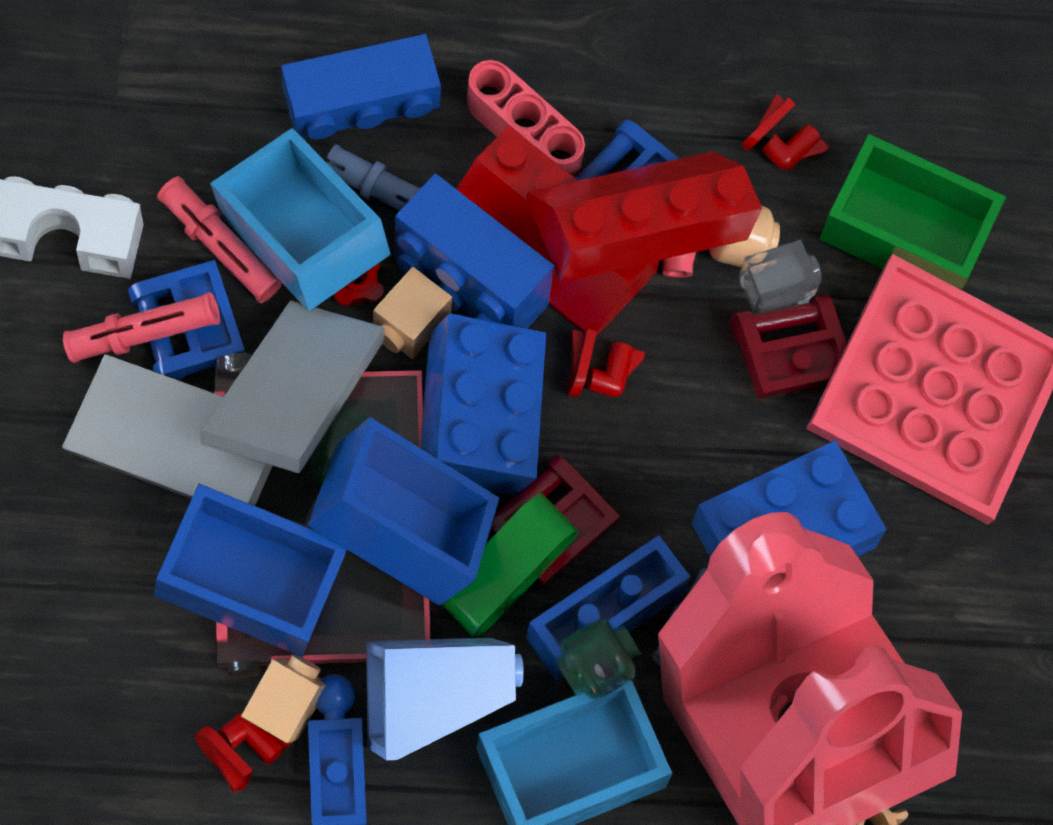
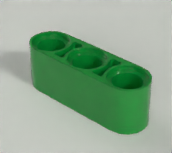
M537 494L525 503L485 545L475 581L441 605L472 638L480 636L575 540L579 531L544 494Z

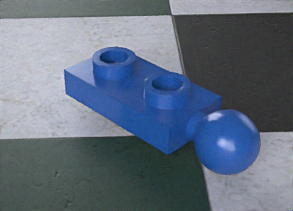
M337 674L327 675L320 679L326 685L315 706L324 715V720L308 721L312 825H367L362 718H345V714L354 704L355 690L347 678Z

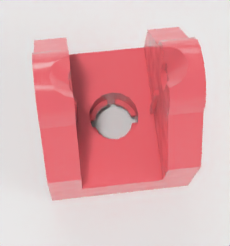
M787 512L769 513L754 518L736 528L722 540L710 556L705 573L658 633L663 700L738 825H856L956 776L962 710L936 673L905 664L872 615L874 580L851 546L804 528L796 516ZM793 702L791 706L786 710V712L782 715V717L779 719L780 713L783 710V708L788 703Z

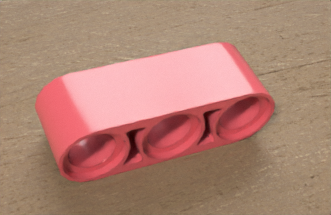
M494 60L482 61L475 65L470 72L468 80L467 105L471 114L496 137L510 125L570 175L577 177L581 171L585 148L584 138L579 130L506 65ZM491 87L497 89L500 93L490 96L483 94L479 90ZM525 118L535 122L536 125L526 128L519 126L515 121ZM562 150L569 153L572 157L561 160L553 157L550 153Z

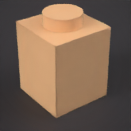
M412 266L373 310V324L384 327V342L382 344L395 353L401 350L413 359L429 341V334L449 313L451 314L452 296Z
M292 654L290 660L285 657L273 659L241 717L286 743L299 740L316 709L317 700L326 685L320 680L321 678L317 677L321 669L295 654Z

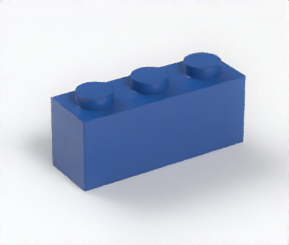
M426 34L281 65L282 88L293 129L302 138L324 139L333 135L338 130L356 126L361 129L373 128L388 119L401 116L418 118L427 115L433 109L440 108L441 84Z
M658 535L529 622L526 640L557 682L597 655L598 642L601 652L682 597L690 580V575Z

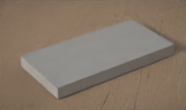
M290 300L201 429V444L300 473L384 342V327L316 307L308 312L301 303Z
M106 354L103 356L62 446L68 453L192 499L198 483L253 506H255L273 466L201 444V429L223 399L222 396Z

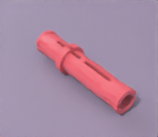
M179 176L172 178L161 188L157 199L164 203L186 226L184 232L192 240L199 239L224 267L255 296L259 303L266 302L277 293L283 283L220 219L221 212L213 204L206 205Z
M208 292L202 296L159 306L121 317L118 313L106 316L105 322L73 331H64V348L69 360L73 363L112 351L116 355L128 353L130 347L170 337L212 324L217 325L220 323L219 308L214 295Z

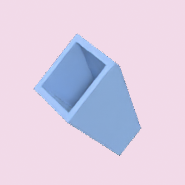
M494 638L366 641L367 748L385 760H398L515 701V687H521L523 683V661L520 654H515V645Z

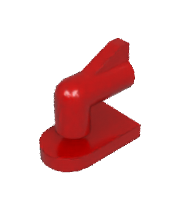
M776 94L756 130L741 146L748 152L796 104L790 98L784 101ZM806 124L786 144L774 134L761 151L777 168L790 170L800 160L822 155L829 146L821 139L820 134L814 127Z
M588 328L584 333L572 330L570 332L571 367L566 384V395L578 398L586 381V389L608 397L620 396L625 389L627 377L643 361L645 352L633 349L625 343H612L606 370L601 371L591 368L588 373L597 331Z
M243 712L236 715L219 729L218 733L209 726H204L195 734L198 746L221 771L232 793L237 790L241 791L248 785L253 771L233 750L237 745L245 741L269 765L293 744V742L286 743L241 717Z

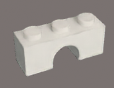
M20 177L0 179V256L32 261L38 240L47 232L64 229L79 236L76 252L82 271L131 279L144 225L140 204L134 203L131 199L118 194H108L104 197L84 194L81 190L66 185H59L53 189L36 186L29 180Z

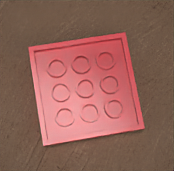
M892 254L878 278L806 429L830 442L836 440L839 447L988 525L996 518L1053 390V338Z

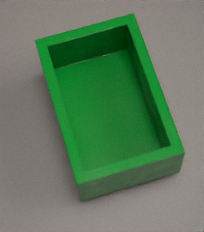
M868 134L828 215L819 240L882 269L887 260L894 254L962 290L1006 196Z

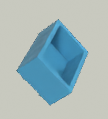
M293 128L210 183L224 221L308 312L391 255L381 219Z
M629 675L625 676L628 679L627 682L625 679L619 678L623 685L611 692H605V687L608 684L606 683L599 686L603 693L594 688L595 693L591 689L479 733L476 750L508 825H575L666 788L672 771Z

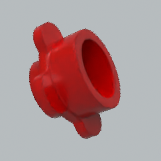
M380 263L359 276L362 279L359 284L351 282L334 294L336 302L343 306H359L380 300L384 293V287L378 282L377 278Z

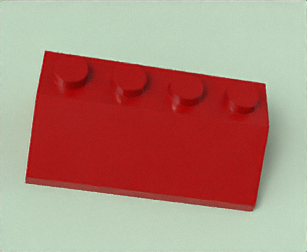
M508 125L475 159L457 190L552 263L527 202L526 195L529 191L578 180ZM659 261L560 283L554 269L548 306L578 331L584 333L588 328L597 331V337L657 273Z
M714 151L529 191L526 195L527 202L552 264L555 266L554 269L560 283L746 241L762 210V206L744 166Z

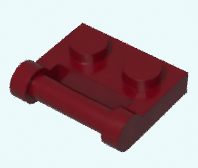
M827 294L813 296L809 299V303L752 314L749 310L736 312L731 315L730 319L732 334L735 340L740 343L757 399L828 385L847 345L834 304ZM811 322L818 326L819 329L816 332L762 343L759 334Z
M558 454L544 464L545 471L498 512L495 511L488 535L492 538L525 503L537 494L542 493L546 497L558 486L565 488L569 493L554 506L579 533L566 550L536 580L542 589L611 530L620 519V515Z

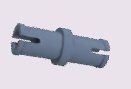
M337 144L333 146L327 156L330 161L326 163L346 184L360 190V196L368 201L373 197L400 211L421 189V187L418 188L387 172L386 165L378 161L373 165L342 149Z

